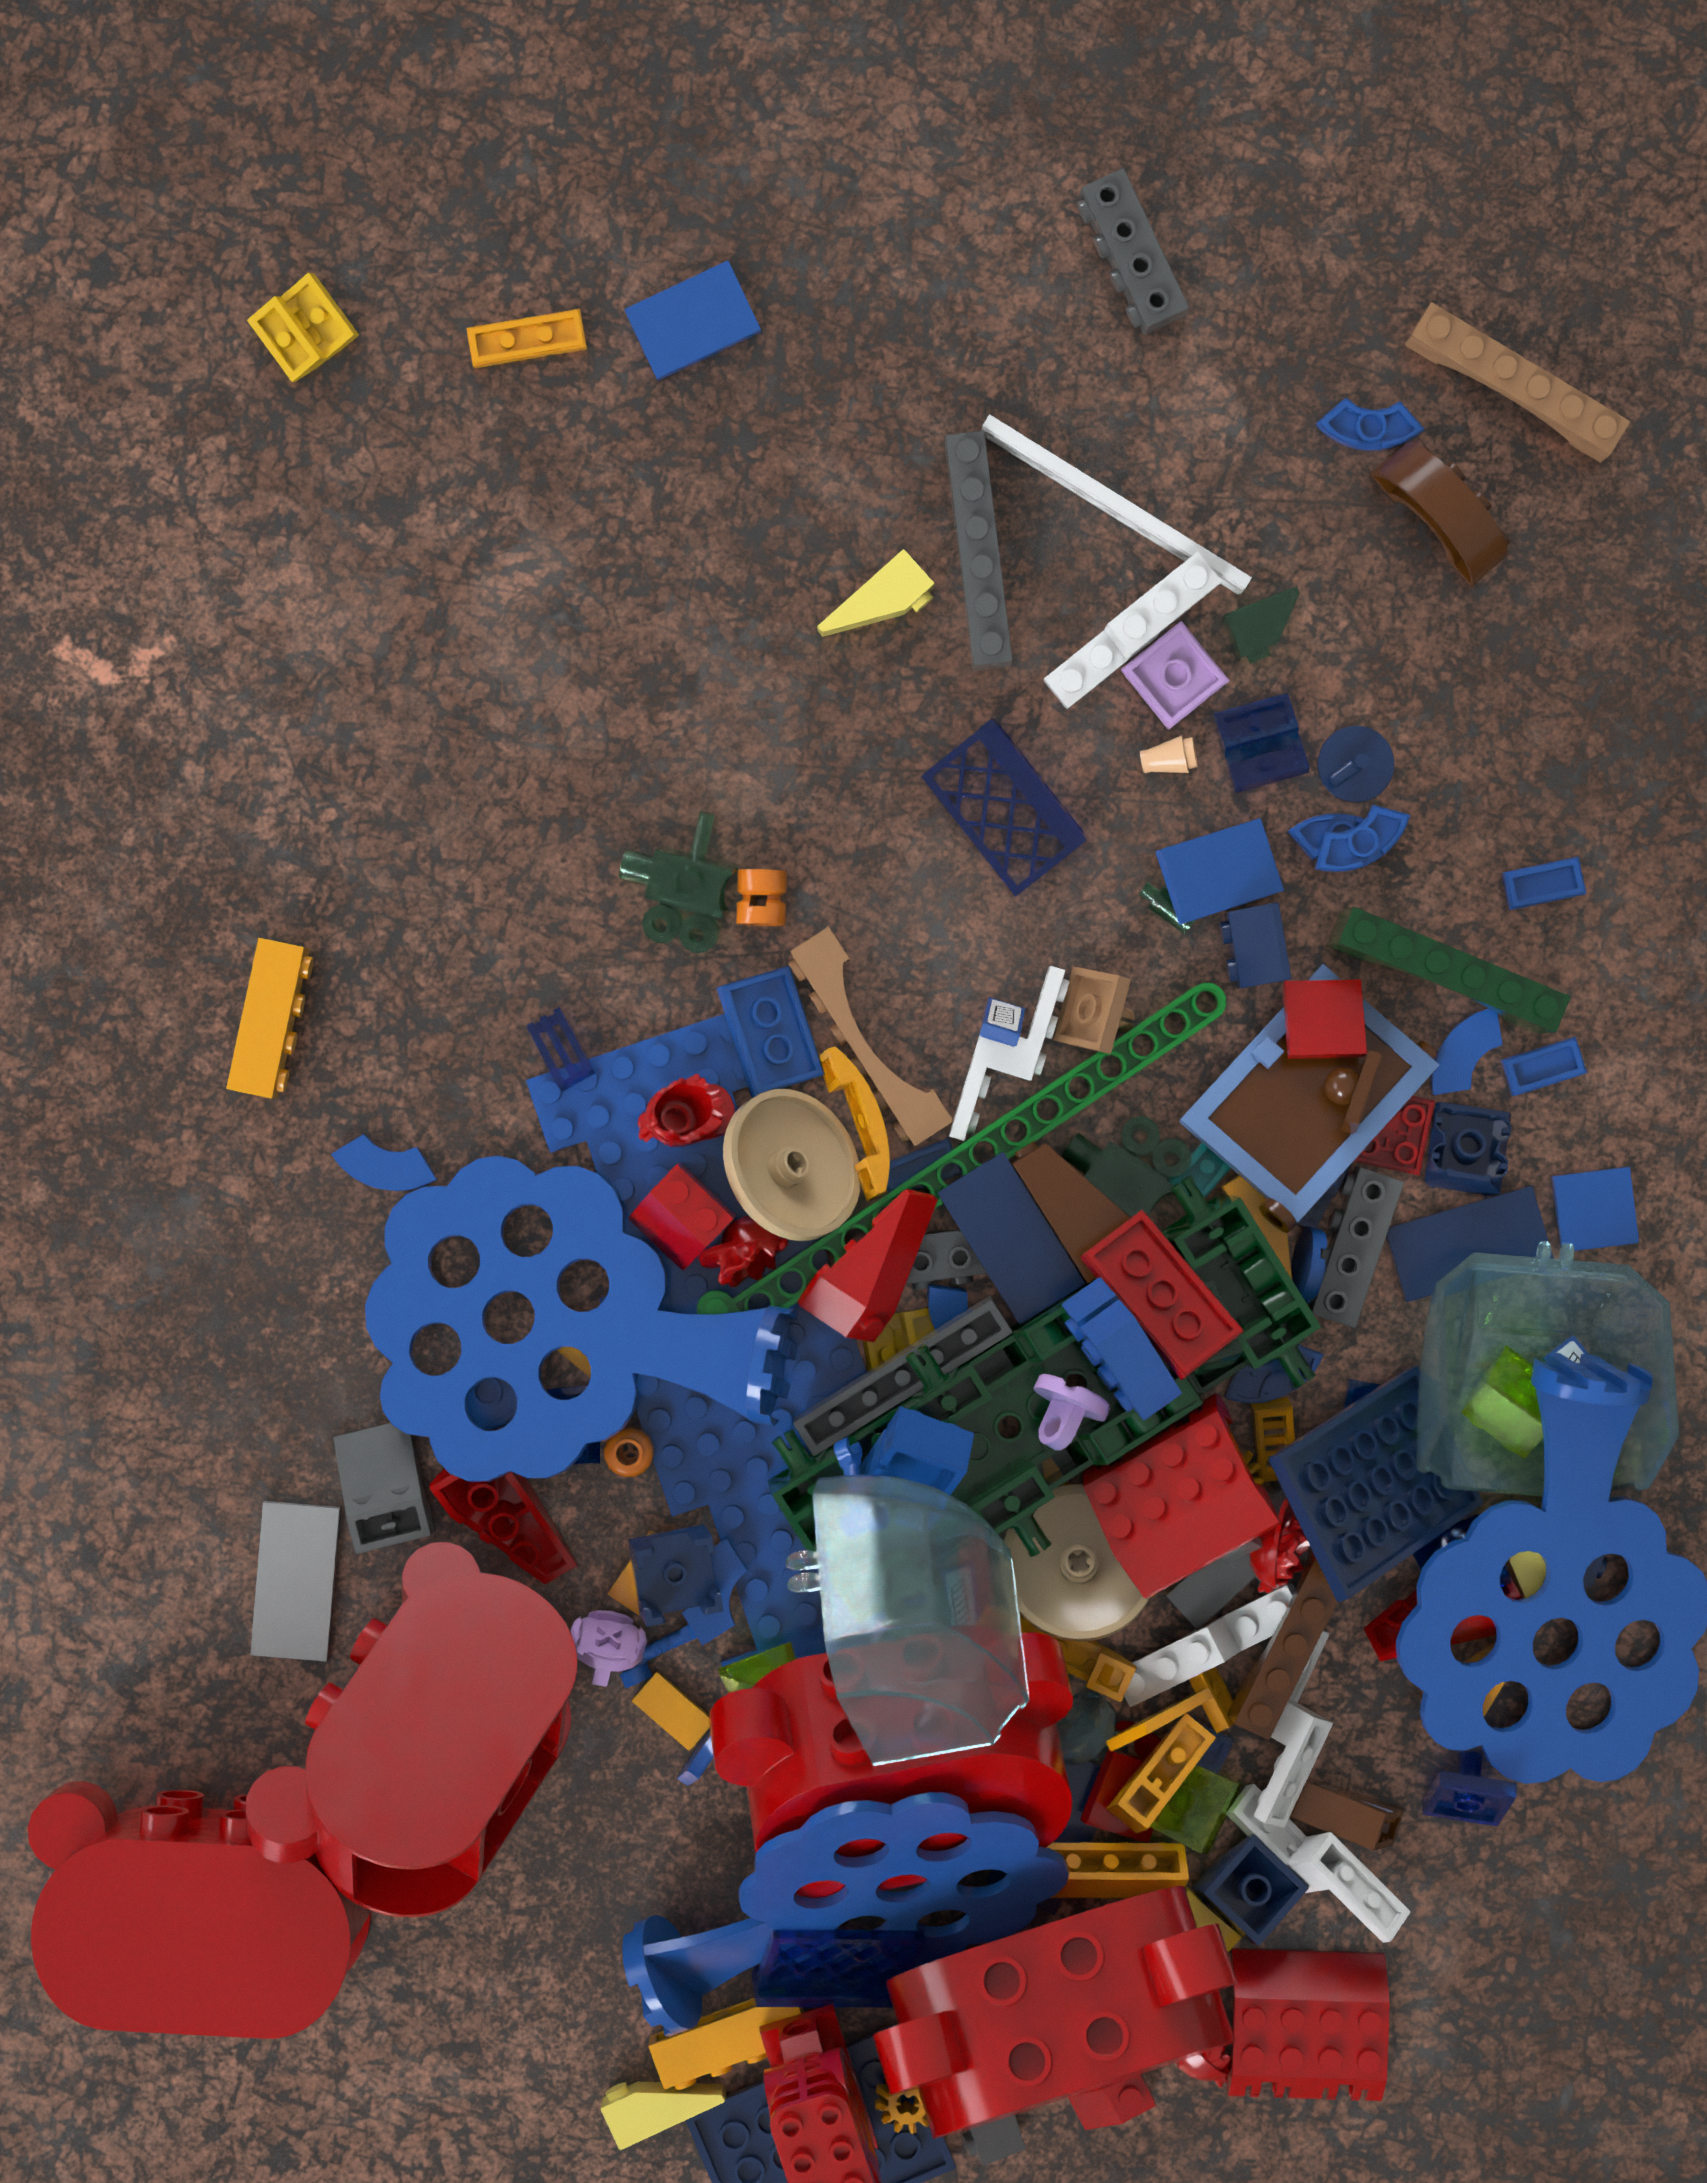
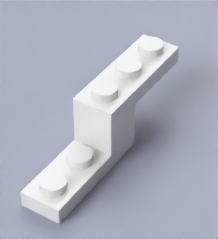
M1199 551L1196 552L1109 622L1104 631L1046 676L1043 681L1068 710L1155 640L1161 631L1220 585L1222 580Z
M1054 966L1048 967L1027 1038L1019 1037L1017 1046L1012 1047L979 1035L953 1119L954 1122H952L948 1135L949 1137L964 1141L966 1134L974 1135L980 1116L979 1113L973 1112L978 1097L985 1099L991 1080L990 1076L985 1075L987 1068L1028 1081L1032 1080L1033 1074L1041 1075L1047 1055L1040 1052L1045 1037L1052 1039L1058 1017L1052 1015L1055 1002L1064 1001L1069 985V980L1063 979L1065 970Z
M1291 1582L1280 1589L1272 1591V1593L1266 1594L1204 1624L1198 1630H1193L1181 1639L1132 1662L1137 1667L1124 1695L1129 1706L1132 1707L1214 1668L1226 1662L1240 1651L1273 1636L1294 1594L1295 1587Z
M1323 1630L1271 1735V1738L1286 1747L1275 1762L1274 1773L1267 1788L1262 1791L1258 1798V1807L1253 1816L1265 1824L1285 1828L1333 1725V1722L1298 1703L1330 1633Z
M1255 1784L1246 1785L1226 1815L1247 1836L1254 1834L1309 1887L1305 1893L1329 1889L1383 1943L1391 1942L1411 1911L1331 1832L1306 1836L1290 1819H1288L1285 1828L1265 1824L1253 1817L1262 1791Z

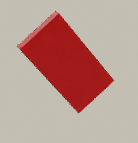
M1143 1209L1086 1251L1080 1258L1096 1278H1102L1117 1298L1132 1313L1153 1347L1181 1381L1244 1331Z

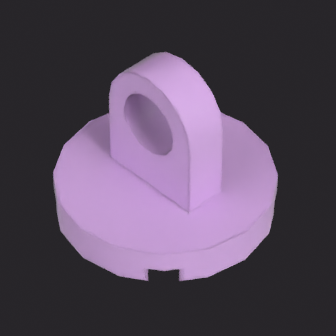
M1042 1374L1039 1375L1033 1390L1050 1401V1404L1039 1428V1439L1043 1444L1058 1451L1066 1448L1072 1442L1083 1417L1096 1421H1105L1110 1405L1105 1399L1082 1386H1072L1070 1388L1065 1385L1066 1381L1063 1378Z
M597 1610L589 1612L588 1617L581 1619L580 1616L574 1621L570 1633L576 1647L577 1659L593 1668L592 1685L607 1687L611 1671L619 1672L631 1669L641 1662L647 1645L645 1631L641 1626L640 1629L634 1626V1620L625 1614L615 1611Z

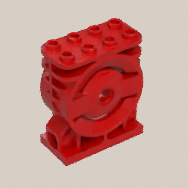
M834 2004L759 2026L760 2036L771 2068L764 2069L763 2073L770 2114V2128L787 2182L882 2183L875 2151L878 2148V2141Z

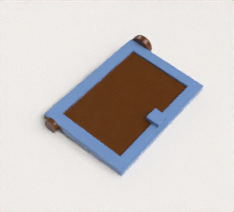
M1322 964L1309 980L1341 979ZM1364 999L1367 1054L1369 1050L1382 1054L1381 1057L1383 1059L1356 1133H1353V1135L1340 1131L1349 1104L1338 1105L1331 1101L1326 1095L1324 1083L1327 1075L1340 1067L1351 1068L1360 1075L1366 1056L1356 1058L1288 1059L1284 1007L1179 1121L1266 1198L1259 1207L1261 1213L1273 1226L1284 1233H1289L1439 1066L1434 1060L1438 1055L1432 1046L1424 1041H1419L1416 1045Z

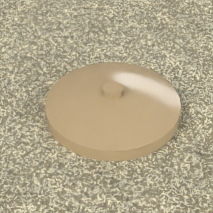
M774 1089L755 1096L734 1113L724 1136V1167L735 1197L755 1222L779 1237L795 1241L818 1239L846 1222L856 1206L861 1184L854 1166L859 1160L850 1135L830 1109L805 1093L790 1089Z
M1083 1484L1060 1486L1052 1490L1055 1498L1039 1507L1033 1515L1048 1540L1051 1541L1050 1547L1043 1550L1036 1538L1033 1537L1032 1540L1039 1549L1040 1554L1030 1557L1013 1528L1008 1529L1003 1543L1001 1558L1004 1584L1017 1611L1038 1630L1058 1639L1082 1642L1102 1639L1119 1632L1135 1620L1148 1603L1150 1597L1148 1599L1143 1598L1113 1555L1083 1488Z

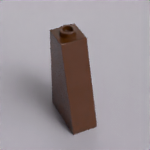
M1033 1141L1014 1153L1018 1159L1011 1163L1078 1272L1084 1281L1089 1283L1096 1277L1080 1259L1081 1256L1129 1220L1130 1217L1046 1143L1037 1146Z

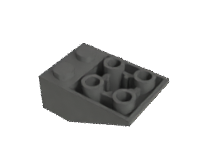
M391 1423L333 1437L346 1519L355 1554L431 1536L436 1531L413 1435L406 1434Z

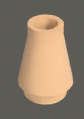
M1183 735L1150 749L1140 751L1144 773H1189V769L1198 767L1193 737L1184 739Z

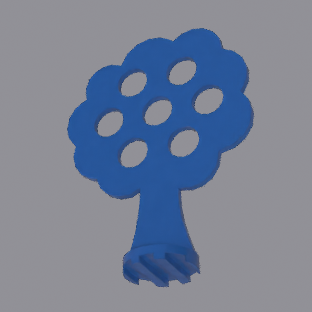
M502 1156L476 1159L460 1169L448 1186L421 1187L406 1194L392 1208L385 1225L384 1245L391 1265L387 1266L373 1282L365 1304L366 1328L374 1346L392 1362V1365L382 1379L380 1400L383 1413L394 1427L409 1435L429 1437L437 1461L451 1475L469 1482H491L510 1472L529 1479L551 1478L567 1471L581 1457L588 1444L606 1441L624 1429L634 1414L638 1389L635 1374L659 1378L702 1393L745 1416L750 1422L772 1426L779 1422L778 1419L771 1415L777 1398L787 1399L791 1386L790 1383L782 1380L785 1361H795L797 1345L788 1340V1319L798 1320L796 1311L777 1306L715 1315L680 1314L660 1311L667 1295V1272L660 1255L645 1241L625 1234V1210L617 1191L601 1175L579 1166L554 1167L537 1175L518 1160ZM535 1205L549 1214L553 1224V1235L549 1245L541 1253L532 1257H520L507 1247L504 1240V1225L507 1218L516 1209ZM462 1236L470 1239L476 1245L480 1254V1267L476 1276L468 1284L459 1288H448L441 1285L435 1279L431 1270V1258L435 1248L442 1241L450 1237ZM580 1260H592L599 1263L606 1270L609 1278V1291L606 1299L597 1308L588 1312H577L570 1309L563 1302L559 1293V1282L563 1272L571 1264ZM505 1292H518L525 1295L531 1301L535 1311V1322L531 1332L523 1340L514 1344L497 1342L489 1334L485 1325V1313L489 1304L497 1296ZM432 1324H446L458 1333L461 1341L460 1358L451 1371L437 1376L427 1375L415 1364L412 1356L413 1343L423 1328ZM563 1347H573L580 1350L587 1357L591 1366V1379L587 1388L579 1396L570 1400H559L552 1397L545 1390L541 1381V1368L545 1359L553 1351ZM489 1378L505 1380L514 1389L517 1397V1410L513 1419L505 1427L496 1431H485L478 1428L472 1422L468 1413V1398L471 1391L478 1383Z
M1547 1353L1546 1363H1542L1534 1358L1531 1384L1536 1390L1544 1437V1491L1542 1507L1540 1509L1526 1501L1508 1500L1490 1506L1473 1521L1464 1538L1452 1541L1435 1551L1422 1567L1416 1585L1417 1605L1402 1622L1396 1639L1397 1661L1405 1677L1424 1691L1419 1712L1422 1725L1436 1743L1449 1750L1466 1751L1481 1746L1487 1761L1503 1776L1524 1784L1547 1782L1566 1772L1569 1768L1584 1779L1597 1782L1618 1780L1634 1771L1648 1755L1655 1732L1675 1723L1689 1709L1698 1690L1699 1668L1691 1649L1705 1633L1707 1627V1580L1703 1572L1687 1558L1667 1551L1666 1531L1655 1512L1639 1500L1624 1496L1610 1498L1613 1475L1622 1445L1640 1405L1650 1401L1653 1375L1649 1371L1628 1363L1627 1372H1624L1594 1355L1581 1354L1580 1363H1575L1561 1353ZM1531 1551L1538 1553L1546 1564V1576L1543 1585L1535 1594L1528 1598L1516 1600L1505 1596L1500 1587V1574L1505 1563L1519 1552ZM1613 1553L1622 1556L1628 1565L1629 1578L1621 1593L1611 1600L1602 1602L1588 1598L1584 1590L1583 1578L1586 1569L1592 1561L1606 1554ZM1482 1615L1492 1619L1496 1627L1497 1638L1490 1653L1478 1662L1465 1663L1456 1660L1450 1648V1639L1456 1626L1469 1616ZM1565 1618L1572 1620L1578 1630V1643L1569 1659L1557 1665L1549 1666L1539 1663L1533 1654V1640L1536 1632L1551 1619ZM1639 1620L1655 1623L1660 1633V1644L1653 1658L1642 1666L1627 1667L1621 1665L1616 1657L1615 1644L1618 1635L1624 1627ZM1514 1681L1523 1684L1528 1692L1529 1702L1523 1717L1510 1727L1496 1728L1488 1725L1483 1717V1703L1490 1690L1501 1682ZM1599 1683L1605 1685L1611 1695V1707L1602 1723L1591 1729L1581 1730L1573 1728L1566 1718V1706L1569 1697L1584 1684Z
M928 1792L909 1796L892 1805L869 1800L844 1802L827 1807L812 1815L800 1829L776 1836L765 1842L756 1852L754 1861L755 1872L745 1878L738 1889L741 1910L750 1917L749 1919L682 1937L674 1925L660 1915H653L634 1923L633 1931L624 1934L622 1954L625 1974L629 1987L638 1984L640 1988L643 2016L651 2027L661 2024L664 2036H673L689 2030L698 2024L702 2013V1996L737 1974L786 1952L793 1961L808 1967L837 1968L865 1961L877 1968L900 1971L911 1970L959 1953L970 1943L991 1942L1013 1935L1028 1926L1035 1917L1036 1904L1056 1895L1067 1884L1069 1876L1068 1866L1062 1854L1050 1848L1038 1847V1833L1031 1821L1013 1813L997 1811L969 1813L968 1804L959 1796L948 1793ZM941 1833H958L968 1837L963 1844L945 1851H928L917 1847L923 1840ZM858 1839H875L886 1843L881 1850L863 1857H846L835 1853L840 1846ZM994 1869L1007 1873L1002 1880L983 1887H968L958 1883L966 1875L980 1870ZM912 1874L927 1879L922 1885L904 1892H887L877 1888L887 1879L899 1875ZM830 1880L845 1885L837 1893L822 1898H807L795 1894L799 1888L816 1881ZM940 1910H958L966 1913L962 1919L945 1926L932 1927L918 1923L922 1917ZM859 1916H877L886 1920L881 1926L865 1932L852 1933L838 1929L843 1922Z

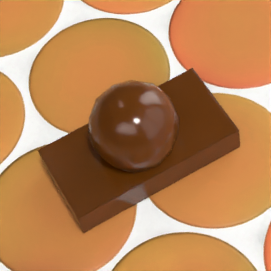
M1369 1050L1360 1075L1351 1068L1344 1067L1334 1069L1327 1075L1324 1089L1328 1098L1338 1105L1349 1104L1340 1131L1352 1135L1356 1133L1383 1059L1381 1057L1382 1054Z

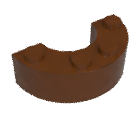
M1417 440L1415 443L1405 442L1369 474L1395 503L1400 502L1407 506L1428 525L1443 545L1447 554L1446 560L1471 587L1476 585L1508 555L1507 545L1510 544V539L1498 527L1488 512L1491 504L1487 498L1477 490L1475 492L1471 491L1463 482L1465 476L1457 465L1453 462L1443 463L1421 441Z

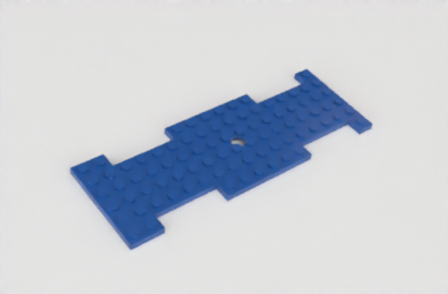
M725 1014L526 1080L550 1153L587 1141L597 1174L601 1175L617 1191L625 1210V1234L645 1241L660 1255L667 1272V1295L660 1311L697 1314V1304L704 1293L711 1290H721L733 1298L756 1282V1280L748 1277L736 1288L730 1287L729 1284L721 1285L718 1282L720 1267H702L698 1260L699 1255L682 1271L628 1219L648 1193L680 1162L737 1215L730 1223L742 1219L743 1216H749L735 1197L726 1176L723 1160L725 1135L704 1140L692 1146L669 1147L654 1137L648 1142L640 1140V1127L637 1125L638 1117L646 1111L650 1099L661 1088L668 1087L670 1083L679 1078L686 1080L694 1074H699L701 1078L704 1077L709 1084H716L724 1088L731 1096L735 1112L738 1110L733 1092L748 1086ZM725 1228L704 1250L721 1244ZM820 1238L809 1241L788 1239V1246L781 1252L776 1253V1268ZM821 1249L813 1255L812 1264L816 1270L819 1271L826 1263L831 1266L826 1249ZM766 1267L762 1277L773 1270ZM788 1271L782 1275L780 1286L783 1291L794 1293L801 1288L802 1278L799 1273ZM755 1293L748 1300L749 1310L768 1308L770 1306L769 1297L763 1293ZM606 1296L599 1298L600 1304L606 1299ZM798 1303L788 1308L794 1309L798 1320L788 1319V1340L797 1345L795 1361H785L782 1380L790 1383L791 1386L787 1399L777 1398L771 1415L779 1420L775 1426L750 1422L748 1418L728 1406L686 1387L659 1378L635 1374L638 1389L635 1408L642 1428L650 1434L654 1442L655 1454L653 1462L671 1516L673 1517L709 1505L720 1541L726 1538L729 1539L748 1570L736 1582L735 1586L756 1648L721 1660L730 1692L752 1688L766 1674L792 1660L827 1653L837 1649L871 1644L874 1629L884 1621L880 1613H875L855 1626L853 1625L771 1495L767 1481L788 1468L771 1442L778 1436H781L786 1446L790 1449L791 1446L783 1433L794 1429L807 1454H810L811 1451L793 1424L794 1417L866 1373L856 1339L845 1337L800 1307ZM939 1587L900 1600L915 1625L919 1628L914 1634L936 1631L951 1626ZM890 1628L884 1630L882 1638L883 1641L895 1639V1636Z

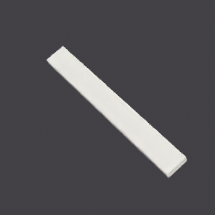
M990 414L987 417L981 431L984 430L985 438L1184 562L1199 551L1222 580L1221 585L1234 593L1241 594L1247 587L1252 577L995 417Z

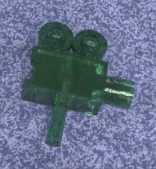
M700 811L690 853L661 846L655 849L654 856L629 849L623 855L619 879L647 886L644 898L659 902V904L653 906L645 913L642 921L644 933L650 940L656 943L670 942L679 935L682 945L687 950L694 953H703L711 949L719 939V926L712 916L723 918L728 914L729 908L725 904V890L730 877L738 872L739 866L705 857L715 814ZM678 909L693 912L695 914L689 916L687 919L683 921L682 915ZM657 918H662L666 921L667 928L665 931H661L656 927L655 921ZM693 928H700L703 931V940L698 941L693 938Z
M1143 1116L1134 1117L1123 1126L1121 1132L1122 1149L1109 1141L1104 1149H1101L1078 1133L1061 1156L1069 1164L1085 1174L1084 1177L1130 1218L1142 1209L1149 1217L1153 1208L1161 1199L1174 1194L1170 1190L1174 1185L1166 1179L1181 1177L1187 1172L1191 1163V1152L1184 1142L1178 1139H1166L1159 1143L1160 1132L1158 1126L1154 1121ZM1135 1132H1144L1147 1135V1141L1143 1144H1137L1133 1140ZM1153 1152L1152 1163L1154 1168L1138 1157L1146 1156ZM1169 1153H1173L1178 1157L1179 1162L1175 1166H1168L1164 1161V1157Z

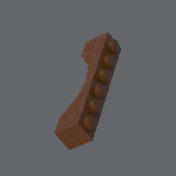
M1311 1548L1297 1587L1274 1635L1252 1670L1244 1679L1227 1713L1234 1724L1268 1741L1337 1604Z

